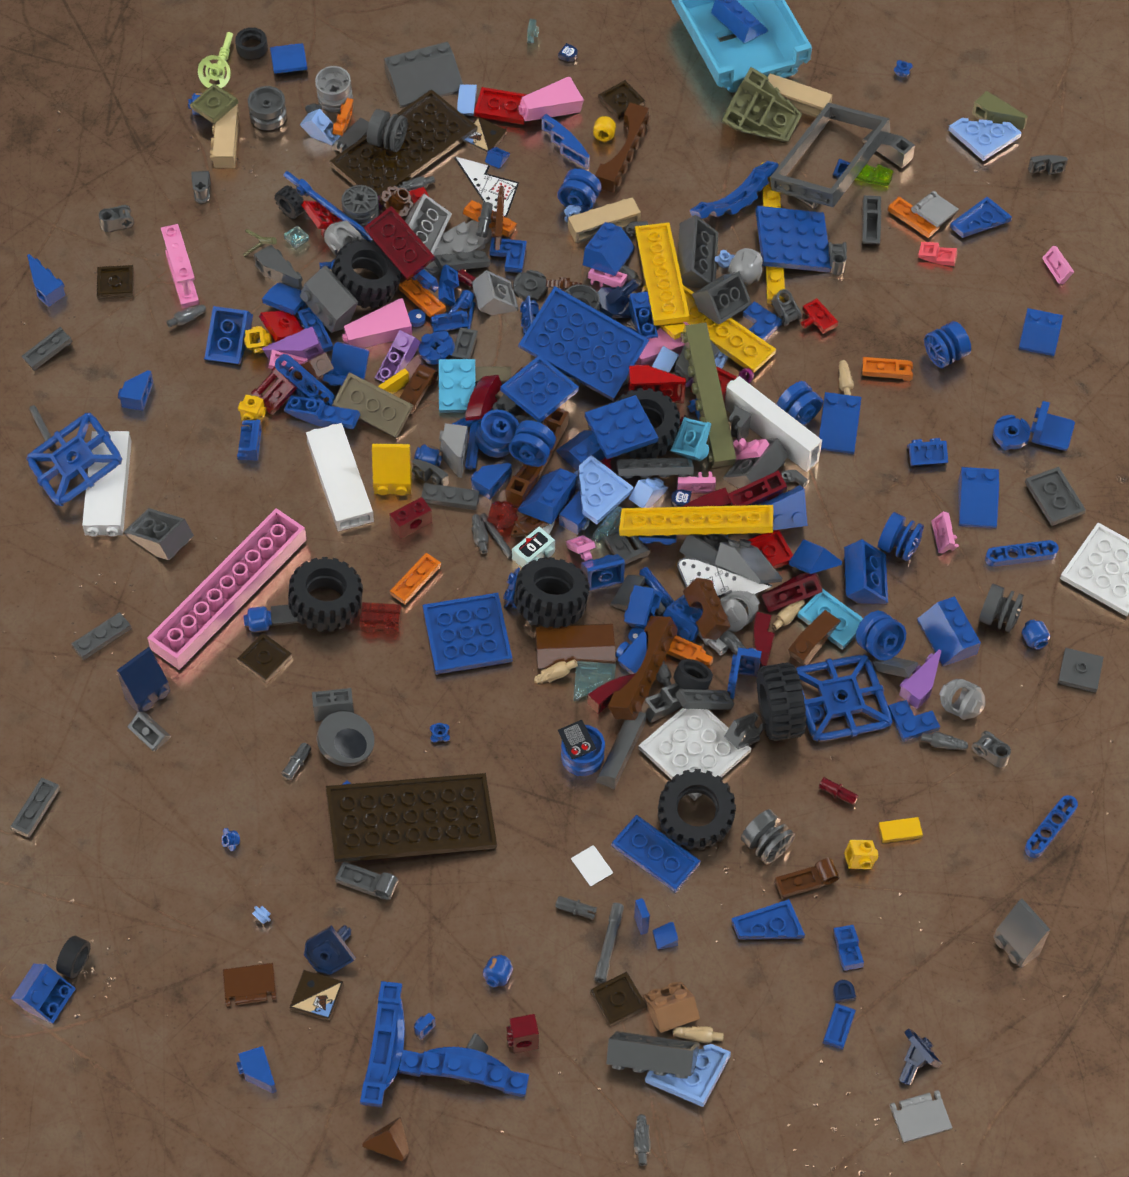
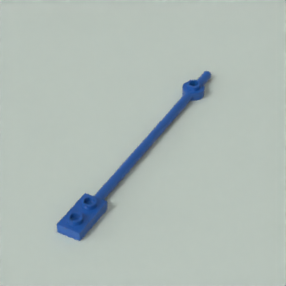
M288 171L284 173V177L297 187L296 191L301 196L312 197L342 221H348L362 236L371 242L372 238L361 225L315 192L305 180H299ZM424 269L412 277L413 280L417 279L425 289H430L434 293L439 288L437 279Z

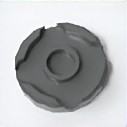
M534 270L519 273L513 282L515 295L523 301L526 300L528 295L530 296V301L542 299L548 291L546 277L544 274Z

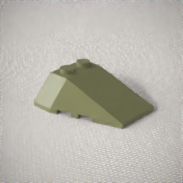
M750 67L727 107L721 122L738 131L788 142L802 114L788 99L786 100L779 93L780 90L768 81L769 79L766 75Z

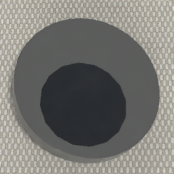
M338 711L328 715L321 722L316 736L317 745L321 753L329 761L340 766H355L364 762L373 750L375 740L374 733L368 722L361 716L347 711Z

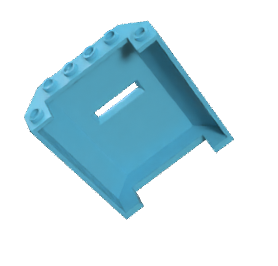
M672 0L676 11L716 84L721 88H727L731 93L737 91L750 67L767 77L771 73L786 78L795 75L798 72L797 68L803 62L806 64L811 59L812 46L785 0H737L768 29V32L746 43H743L738 37L722 42L719 41L718 38L732 35L733 33L711 13L715 0Z

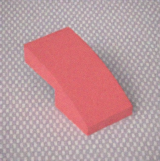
M921 242L918 257L940 265L955 266L958 252L957 248L939 247V243Z

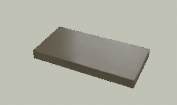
M350 372L332 404L335 407L359 410L360 420L395 438L398 437L414 407L411 403Z

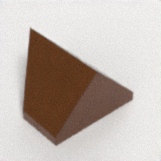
M401 1117L368 1136L363 1142L362 1147L403 1161L409 1153V1147Z

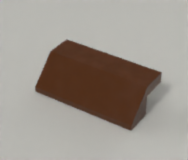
M613 623L569 625L567 627L560 626V628L550 626L548 628L543 626L536 627L538 669L549 668L558 662L565 661L567 663L574 659L577 661V667L616 665Z

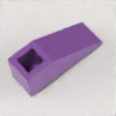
M313 327L303 329L301 332L287 336L262 348L268 359H270L272 350L307 359L324 352Z
M399 330L375 379L385 382L404 369L414 357L421 342L415 337Z
M940 649L935 654L931 653L926 658L925 663L922 666H917L912 673L913 675L910 678H905L900 684L899 696L907 700L916 709L930 698L941 655Z

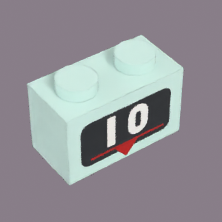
M538 527L512 548V559L523 567L533 560L538 561L539 558H549L555 552V540L542 528Z

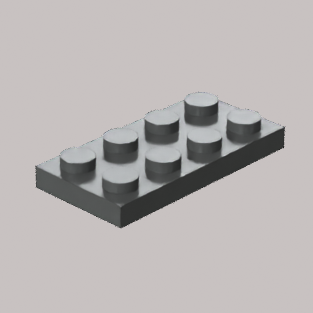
M690 458L617 459L618 476H622V478H633V476L640 475L642 478H650L652 475H659V477L663 478L670 477V475L688 477L689 474H694V467Z

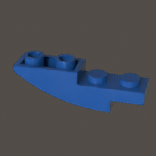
M292 395L284 408L286 413L323 428L332 424L342 423L343 428L354 429L360 417L359 410L325 405L323 400Z

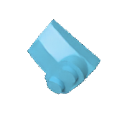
M684 417L671 452L693 460L701 461L705 459L709 453V446L706 442L711 423Z

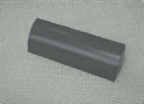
M639 712L636 720L624 721L597 777V783L612 789L616 788L645 726L646 713Z

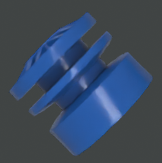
M952 321L940 329L926 334L924 337L926 352L932 362L939 368H944L955 362V360H960L971 353L970 339L962 325L956 321Z
M893 512L882 531L877 547L887 553H890L894 547H897L896 557H900L903 553V560L908 561L921 542L924 525L919 523L915 527V521L912 520L906 527L904 526L906 517Z

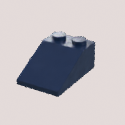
M149 647L117 670L124 698L137 712L149 710L154 703L164 699L170 692L168 680Z

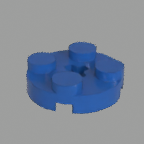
M447 331L434 332L422 336L418 351L421 358L428 364H439V359H446L445 357L449 354L450 356L453 354L455 344Z
M1005 415L1000 417L994 425L993 437L1004 450L1019 449L1027 445L1031 429L1024 419L1015 418V415ZM1009 430H1011L1012 432H1016V433H1015V434H1009L1008 432H1009Z

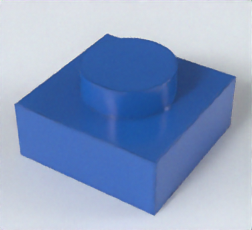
M430 1013L425 1017L421 1016L414 1024L415 1035L420 1040L436 1026L435 1017Z

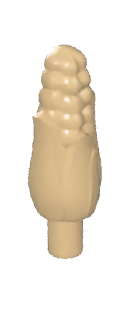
M841 360L839 362V387L844 392V395H851V390L854 387L851 371L846 360Z
M804 600L792 603L782 609L777 614L776 621L771 625L772 629L777 631L781 626L790 624L805 604Z
M575 659L567 663L561 661L547 669L541 670L542 673L535 676L534 682L537 684H543L547 681L551 683L556 679L562 678L571 669L578 666Z
M708 1026L676 1027L673 1029L674 1036L682 1039L685 1038L686 1040L689 1039L690 1041L704 1044L712 1043V1040L723 1041L724 1033L713 1032V1028Z

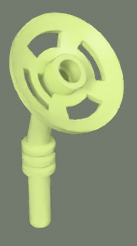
M227 32L219 55L205 57L198 66V77L207 88L213 85L209 83L211 79L219 80L220 84L217 86L220 88L226 86L230 80L231 70L226 60H228L229 48L233 38V33ZM216 59L218 62L212 64L210 60ZM204 65H206V69H205V74H206V76H205V77H204V74H203ZM224 67H226V70H227L226 79L224 78V76H225V68H224Z

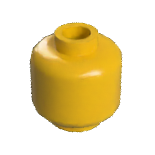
M602 116L595 121L593 135L598 141L608 142L614 137L616 130L614 120L610 117Z

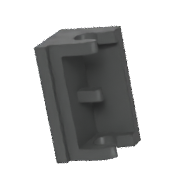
M736 405L729 417V422H732L731 436L737 437L739 442L741 438L746 439L749 435L751 413Z
M351 688L312 692L315 721L324 720L328 715L338 711L354 713Z
M755 712L734 720L724 737L737 749L743 748L760 740L759 736L765 728V723H762L757 728L755 722L759 715Z

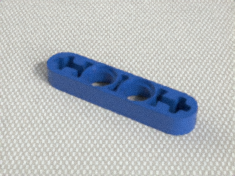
M282 354L276 359V369L309 398L324 400V398L328 397L329 400L324 403L325 405L332 406L335 395L291 356ZM285 360L287 363L285 366H282L281 363ZM294 372H300L303 378L300 380L296 379ZM308 384H314L317 390L315 392L310 391Z
M1052 540L993 547L987 551L985 561L988 565L997 567L1051 560L1056 557L1059 546ZM1032 549L1036 554L1033 556L1028 555L1026 550ZM1013 551L1017 553L1018 556L1016 558H1011L1010 556H1008V552Z
M1063 796L1028 839L1025 852L1029 857H1040L1073 816L1078 807V802L1073 796ZM1068 803H1070L1071 807H1068L1064 813L1062 810L1064 809L1065 804L1067 805ZM1052 816H1060L1062 822L1059 824L1053 822ZM1048 830L1051 836L1048 838L1043 837L1040 831ZM1037 841H1039L1038 849L1032 850L1031 847L1035 846Z

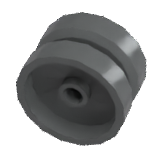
M262 86L250 93L248 97L250 121L255 127L262 130H274L285 123L287 111L285 96L281 90L272 86Z

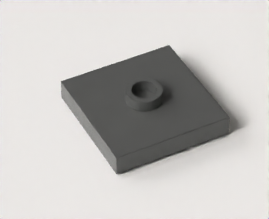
M1065 648L1058 684L1096 693L1104 657Z

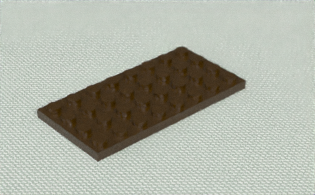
M431 89L397 113L399 116H405L408 123L404 142L398 152L385 149L384 144L381 147L368 144L366 135L329 162L330 166L354 186H368L379 196L388 187H397L402 185V182L409 181L476 132L478 127Z
M486 773L326 786L334 863L497 848Z

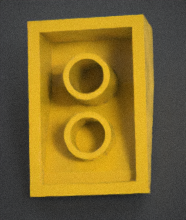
M372 444L374 494L411 495L412 466L410 444Z

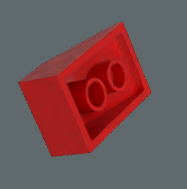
M649 365L629 366L628 391H637L639 388L648 390L649 388L655 392H662L663 396H669L674 403H684L685 378Z

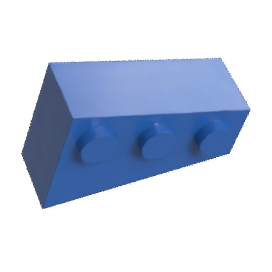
M801 485L769 501L758 504L773 505V530L808 526L805 489Z

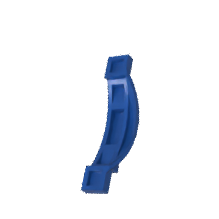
M766 161L754 168L747 179L735 191L715 202H700L689 210L691 216L696 215L700 219H704L709 215L719 217L724 213L731 215L738 213L741 208L751 205L758 198L757 192L763 190V187L769 184L768 177H771L779 164Z
M381 981L372 1048L365 1081L363 1082L360 1105L382 1107L384 1092L393 1082L399 1070L405 1041V1019L401 1000L402 983Z
M441 1047L424 1051L423 1053L403 1050L399 1073L418 1077L420 1075L461 1079L483 1084L504 1091L505 1094L525 1097L529 1074L511 1071L501 1061L486 1053L463 1047Z

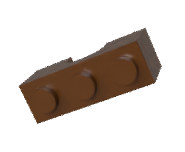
M696 578L683 590L689 607L703 609L701 618L696 622L702 638L717 640L731 627L711 580Z

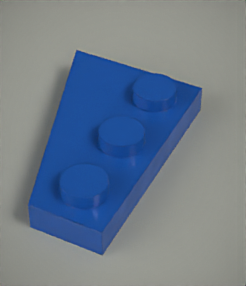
M986 197L954 220L950 228L963 238L1011 222L1012 216L990 198Z
M789 899L734 917L731 920L739 940L805 938L803 929Z

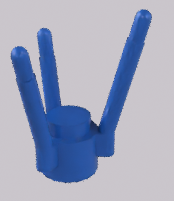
M463 290L459 298H457L456 304L451 307L447 314L455 313L459 307L463 309L469 307V327L467 329H470L473 310L476 305L473 301L475 296L471 291Z

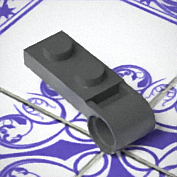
M343 862L335 882L372 896L390 900L399 879L390 873L384 872L380 875Z

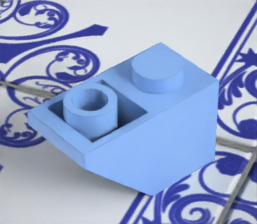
M321 109L308 113L300 124L310 137L329 145H333L341 136L333 134V122Z
M657 477L638 480L629 500L641 508H651L669 487L664 485V481Z

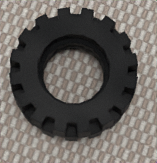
M286 185L274 195V199L277 201L276 204L279 205V209L287 217L295 219L305 211L302 207L303 197L292 186Z

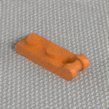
M863 357L862 376L898 378L904 381H911L913 379V372H911L913 370L912 361Z

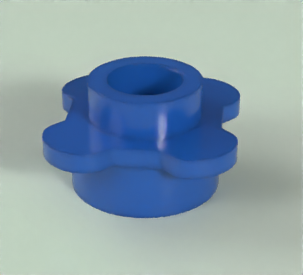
M898 60L897 66L894 67V72L900 77H906L910 74V69H912L913 65Z
M443 723L431 725V741L434 743L437 741H449V725Z
M224 828V835L221 838L223 847H228L230 851H234L240 843V836L237 831H229L228 828Z

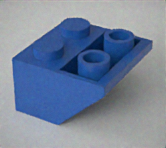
M33 964L11 999L25 1011L53 1024L76 988L48 965Z

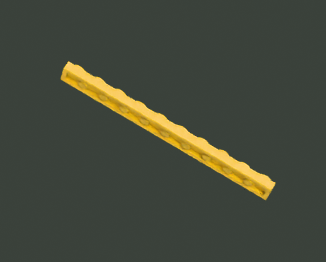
M768 177L769 184L764 186L762 190L763 206L781 208L780 193L771 190V179ZM765 266L767 304H772L773 296L780 290L785 289L784 268ZM779 296L780 301L785 303L784 298Z

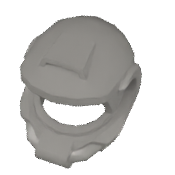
M346 220L330 224L324 233V241L334 255H337L338 251L345 244L355 240L359 242L361 239H364Z
M741 249L732 258L728 272L740 271L745 286L751 285L755 281L758 282L763 271L762 257L753 249Z
M734 591L720 599L731 626L727 631L737 632L754 620L759 609L758 604L760 603L754 593ZM735 599H740L746 603L748 614L743 605Z
M954 679L948 682L946 685H943L939 693L944 709L961 717L963 720L980 715L986 704L985 695L981 687L964 679ZM962 688L960 696L952 704L953 695L958 689Z

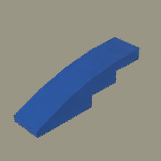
M545 114L542 117V130L551 135V142L560 146V154L588 170L590 168V156L582 144L563 125Z

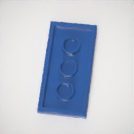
M637 814L611 843L613 848L675 893L701 862Z

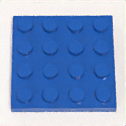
M757 206L755 211L760 252L763 260L762 266L830 272L828 237L823 212Z
M499 593L422 605L436 675L513 662Z

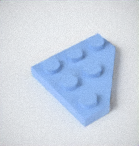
M969 118L957 120L948 129L983 161L1020 138L1022 133L1010 122L997 124L991 120L980 119L976 122L969 121Z
M592 455L579 465L582 514L597 525L632 493L634 487Z
M713 1044L705 1045L703 1049H699L694 1073L688 1076V1078H677L675 1074L671 1073L656 1075L654 1071L649 1070L645 1077V1082L704 1107L731 1056V1052Z

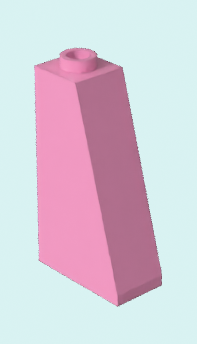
M566 77L523 96L518 109L525 121L542 119L545 114L550 117L580 113L584 100L571 77Z
M403 298L345 325V333L342 334L345 344L360 348L394 341L399 330L412 336V325Z
M659 328L657 330L658 338L649 339L635 365H652L663 346L680 356L685 343H682L681 337L674 340L662 328Z

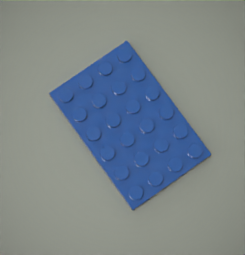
M554 286L518 347L536 358L539 355L542 356L559 371L573 377L580 383L613 401L629 375V366L636 364L649 339Z

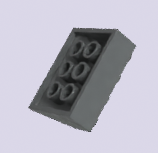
M448 42L384 58L385 73L400 108L407 107L431 89L440 97L459 93L460 84H463L453 51Z

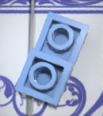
M460 84L457 110L464 116H474L477 85Z
M663 346L652 367L669 373L679 354Z

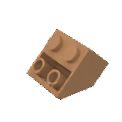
M673 982L667 987L653 989L643 995L653 1023L660 1033L700 1019L695 997L682 982Z

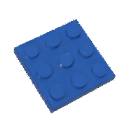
M540 355L500 387L501 392L539 423L579 391L578 385Z
M636 395L585 412V418L606 459L658 442L659 437Z

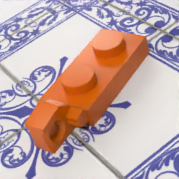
M347 98L345 104L341 105L340 114L337 115L336 123L333 124V134L343 136L346 132L353 113L354 99Z
M677 635L674 637L670 650L667 652V654L680 660L692 659L699 661L708 668L713 663V657L706 654L702 646Z

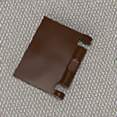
M273 963L223 969L226 1007L231 1005L230 998H235V1005L267 1001V993H271L272 1000H277Z

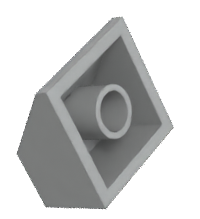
M486 270L472 282L473 292L480 311L490 315L514 312L519 309L511 281Z
M445 423L444 431L441 430L439 441H441L440 452H443V460L458 477L462 478L468 448L467 426Z

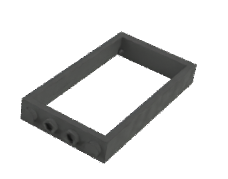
M827 103L771 175V190L834 208L890 133V118ZM830 119L875 130L832 188L787 177L788 173Z

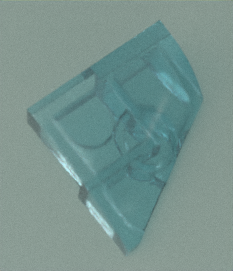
M617 506L603 519L595 530L592 540L599 543L602 534L607 536L610 530L617 528L620 523L622 507Z
M577 661L573 701H579L580 697L586 696L599 686L614 680L616 664Z

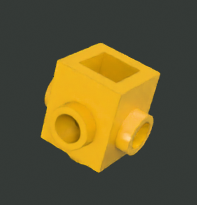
M261 326L245 330V346L256 354L264 353L262 348L272 343L271 334Z
M245 395L244 400L240 401L238 406L241 422L259 419L261 422L266 414L263 399L258 396Z
M873 840L849 841L844 852L849 869H872L875 861L878 859V850L875 849Z

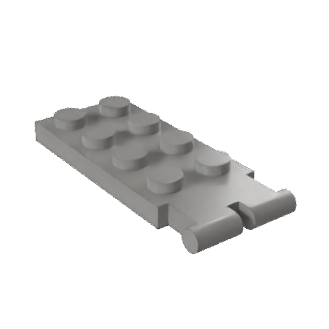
M471 220L465 223L464 221L442 234L433 255L480 251L485 248V244L491 241L492 229L488 228L487 237H483L482 230L481 237L476 235L479 222ZM434 261L424 268L434 277L441 274Z

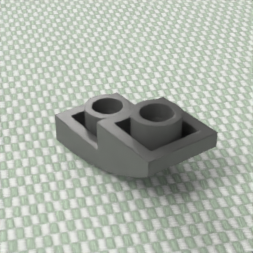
M1057 155L1031 157L1028 170L1030 174L1047 170L1049 175L1065 171L1068 159L1067 157Z
M418 459L411 461L412 473L416 478H420L424 482L431 479L436 485H449L448 474L439 467Z

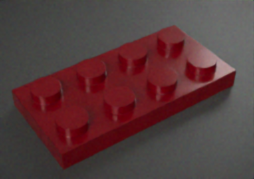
M392 206L363 227L407 281L436 259Z

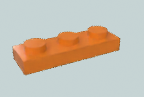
M901 197L895 199L888 206L887 211L927 238L939 229V227L937 228L917 213H913L911 211L913 205Z
M471 200L464 208L463 214L479 222L478 217L481 215L482 205ZM503 216L502 235L509 237L516 229L517 223ZM496 222L489 223V228L495 227Z
M411 278L399 284V290L428 317L431 318L434 314L440 315L446 312V306L417 280Z
M425 553L390 590V595L405 605L441 567V562Z

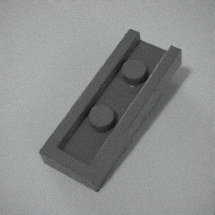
M360 117L343 136L335 141L332 145V150H337L341 153L366 136L369 122Z
M59 327L23 354L22 358L33 370H36L63 348L69 346L72 343V339Z

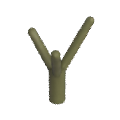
M246 229V233L259 239L260 242L243 255L247 256L263 244H276L277 239L275 237H262Z

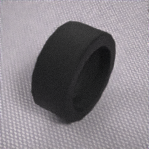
M249 27L241 30L236 35V50L241 57L257 59L267 52V37L261 29ZM247 40H258L261 42L255 47L242 45Z
M684 659L678 663L673 678L682 689L708 690L713 674L703 663L692 659Z
M78 936L70 937L59 954L56 970L67 977L75 978L87 962L91 949L89 941Z

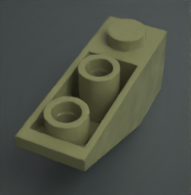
M988 91L974 102L972 114L981 120H991L997 124L1010 122L1018 129L1025 128L1028 118L1023 112H1020Z

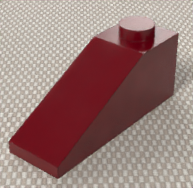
M778 470L728 493V497L733 506L758 505L782 493H786L787 485Z
M817 572L813 574L803 573L763 593L762 597L768 612L819 594L823 590Z

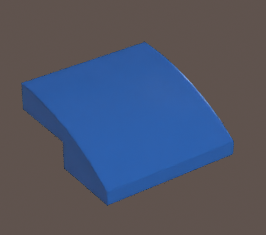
M303 43L270 47L274 74L308 70Z
M280 282L274 285L262 298L263 304L295 315L299 308H304L306 305L300 297L301 290Z

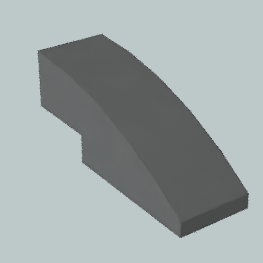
M864 195L862 200V243L880 244L881 196Z
M677 683L661 689L660 693L645 699L641 711L646 713V718L650 723L683 707L676 697L678 690L682 689Z

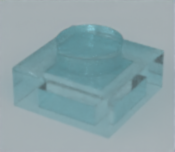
M530 19L527 29V43L534 44L535 37L539 35V27H536L535 19Z
M297 225L284 234V239L296 249L309 240V235Z

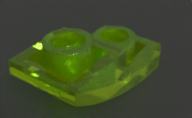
M866 164L855 179L871 184L889 185L894 171L879 164L876 168Z

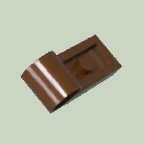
M422 363L417 367L399 397L414 405L410 412L411 415L414 413L429 385L432 386L438 377L437 370Z
M826 858L818 861L813 867L775 877V883L783 899L833 884L840 877L833 860Z

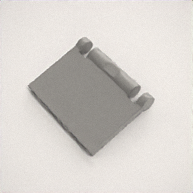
M932 191L911 208L913 213H917L937 228L959 210L939 196L936 191Z
M939 1090L934 1091L936 1100L933 1101L931 1094L926 1093L899 1101L901 1110L898 1111L895 1103L890 1104V1109L903 1143L952 1129Z

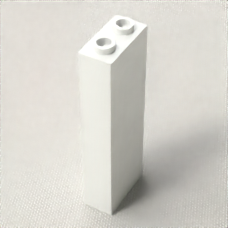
M740 376L727 384L725 409L732 414L736 405L751 413L750 429L763 439L778 438L788 452V458L807 472L819 461L822 440Z
M342 423L306 432L307 443L337 531L374 522L373 510Z
M92 431L91 440L98 435L96 431ZM107 431L123 460L115 469L95 482L92 488L88 487L86 489L82 524L85 535L92 537L98 535H123L131 453L129 431ZM101 443L91 450L93 454L112 455L105 443ZM95 462L88 467L87 475L91 477L109 463Z

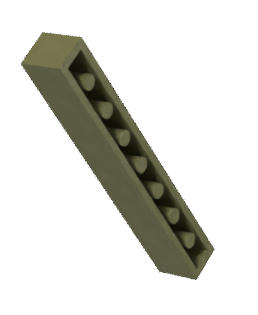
M707 323L685 325L683 332H681V341L685 343L684 355L690 365L688 366V374L693 379L692 392L696 394L697 398L695 401L696 410L700 412L701 417H699V421L711 423L706 442L709 446L707 461L708 463L711 462L712 468L734 465L736 454Z

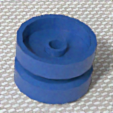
M572 169L568 171L558 190V199L564 207L575 205L581 207L580 213L589 211L593 208L601 192V183L594 174L587 170Z
M799 381L791 385L780 396L776 405L804 426L819 413L823 406V399L816 392H813L812 388L805 381Z
M496 409L487 412L475 433L477 447L490 457H505L510 453L509 444L519 425L518 420L511 413L504 410Z
M525 420L517 426L515 435L509 444V451L515 459L523 464L539 467L547 462L550 451L556 442V436L552 430L542 423Z
M877 610L869 613L859 623L856 631V641L861 648L875 658L885 661L892 659L900 652L905 644L907 632L905 626L884 611Z
M590 725L585 726L596 750L571 759L563 741L561 744L563 766L570 773L577 776L594 774L604 763L605 740L599 730Z

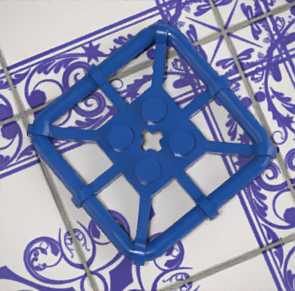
M85 413L61 431L57 430L54 436L34 449L26 458L38 479V484L44 488L56 506H63L88 487L92 488L95 482L115 469L123 460L120 452L112 442L110 434L103 429L92 413ZM89 424H92L98 435L86 443L84 438ZM79 427L77 436L66 443L64 437ZM58 441L62 445L52 454L43 453ZM101 443H105L112 455L93 454L91 450ZM37 461H51L55 466L43 474L37 465ZM95 462L109 463L91 477L85 472V469ZM60 473L62 479L56 494L49 482ZM81 474L85 481L65 495L70 480Z
M864 654L863 656L855 655L834 660L829 658L825 659L824 662L796 668L800 680L817 688L820 697L806 699L804 695L806 725L813 740L818 742V740L827 741L847 736L857 737L861 733L881 730L891 726L893 721L883 693L884 688L879 683L874 666L870 659H868L869 656ZM858 663L852 675L838 677L835 667ZM865 666L872 686L860 689L856 678ZM827 669L831 679L820 681L806 673ZM841 693V695L846 696V698H844V700H841L837 698L838 694ZM876 695L882 713L867 706L863 696ZM823 704L827 715L817 730L809 707ZM863 712L880 722L856 726L852 714ZM845 716L849 728L823 733L831 718Z

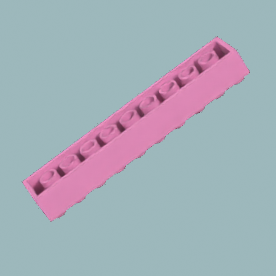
M276 508L147 637L150 649L180 670L307 540L305 527Z

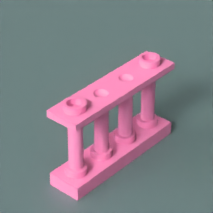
M179 225L162 227L161 232L167 248L165 253L181 307L186 308L199 305V299L193 283L195 277Z

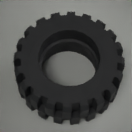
M361 239L359 242L355 240L345 244L338 251L331 270L342 285L358 301L357 305L365 309L367 307H371V309L377 308L378 305L381 307L390 302L397 291L402 277L400 271L373 240L369 242L367 239ZM354 269H367L376 274L379 279L363 278Z
M639 388L637 391H628L627 395L622 394L615 402L636 395L647 417L660 424L659 427L654 429L659 437L658 442L624 453V455L629 454L634 459L636 457L653 459L657 458L658 455H665L667 451L671 450L679 431L680 413L677 410V405L672 402L669 396H663L662 392H655L649 388L648 390Z
M322 557V559L314 558L311 559V562L306 561L302 563L301 567H297L290 578L288 605L294 618L298 616V622L302 625L306 624L307 628L312 630L316 628L317 631L321 632L323 630H328V632L335 631V628L342 629L345 627V624H351L361 609L363 584L361 583L360 575L357 574L353 567L349 568L348 563L344 561L339 562V559L333 558V560L328 559V557ZM326 587L336 590L342 596L333 601H321L312 597L309 592L317 588Z
M552 557L549 559L539 558L538 561L533 560L524 565L519 571L514 592V604L526 620H531L537 626L540 624L545 628L549 626L553 628L567 627L571 623L577 622L584 615L590 584L586 575L583 574L580 568H576L575 564L567 563L563 559L556 560ZM543 591H553L561 595L548 594Z
M789 662L762 666L757 672L756 683L762 723H765L764 730L767 737L773 741L801 737L806 729V707L797 669Z
M695 769L694 772L685 770L682 775L676 774L671 781L666 783L659 798L658 820H660L662 831L667 833L666 836L670 840H675L679 846H687L686 849L692 850L693 847H697L698 850H704L706 846L711 848L718 841L721 842L725 838L735 818L736 804L734 803V794L730 792L728 783L724 784L722 782L723 778L719 775L717 777L713 776L712 772L708 770L706 773H703L701 769ZM690 793L706 795L715 804L716 813L714 819L704 826H691L685 823L678 815L677 808L680 799Z

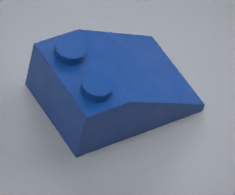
M213 306L204 359L240 365L246 348L244 342L245 330H251L253 315L246 310Z
M825 392L819 438L822 440L821 450L854 454L861 397Z
M961 467L958 479L959 526L996 529L999 500V469Z

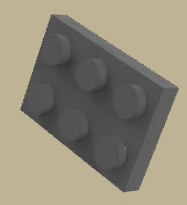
M1059 467L1026 478L1025 484L1051 526L1085 514V507Z

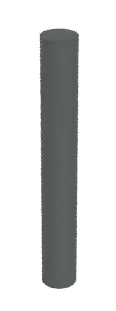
M33 405L29 410L42 436L47 441L51 438V435L37 407ZM54 444V445L51 446L49 449H50V451H53V450H55L57 447H56V445Z
M482 513L480 517L481 520H484L486 528L506 557L511 559V549L486 513Z

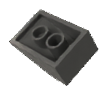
M150 508L123 532L127 537L155 556L166 560L173 558L194 536L184 518Z
M740 539V541L729 540V542H720L715 561L716 565L759 584L782 582L783 578L758 547L751 545L750 541Z
M1020 899L996 929L993 938L998 947L1003 948L1008 953L1010 960L1022 968L1040 955L1050 929L1023 899Z

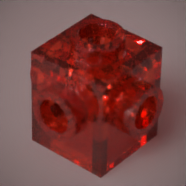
M496 501L491 505L487 521L495 524V527L499 529H508L518 520V514H516L518 508L508 501Z

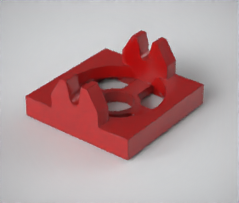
M304 200L302 203V207L305 209L308 217L312 219L318 229H321L323 237L325 230L330 224L342 221L316 201Z

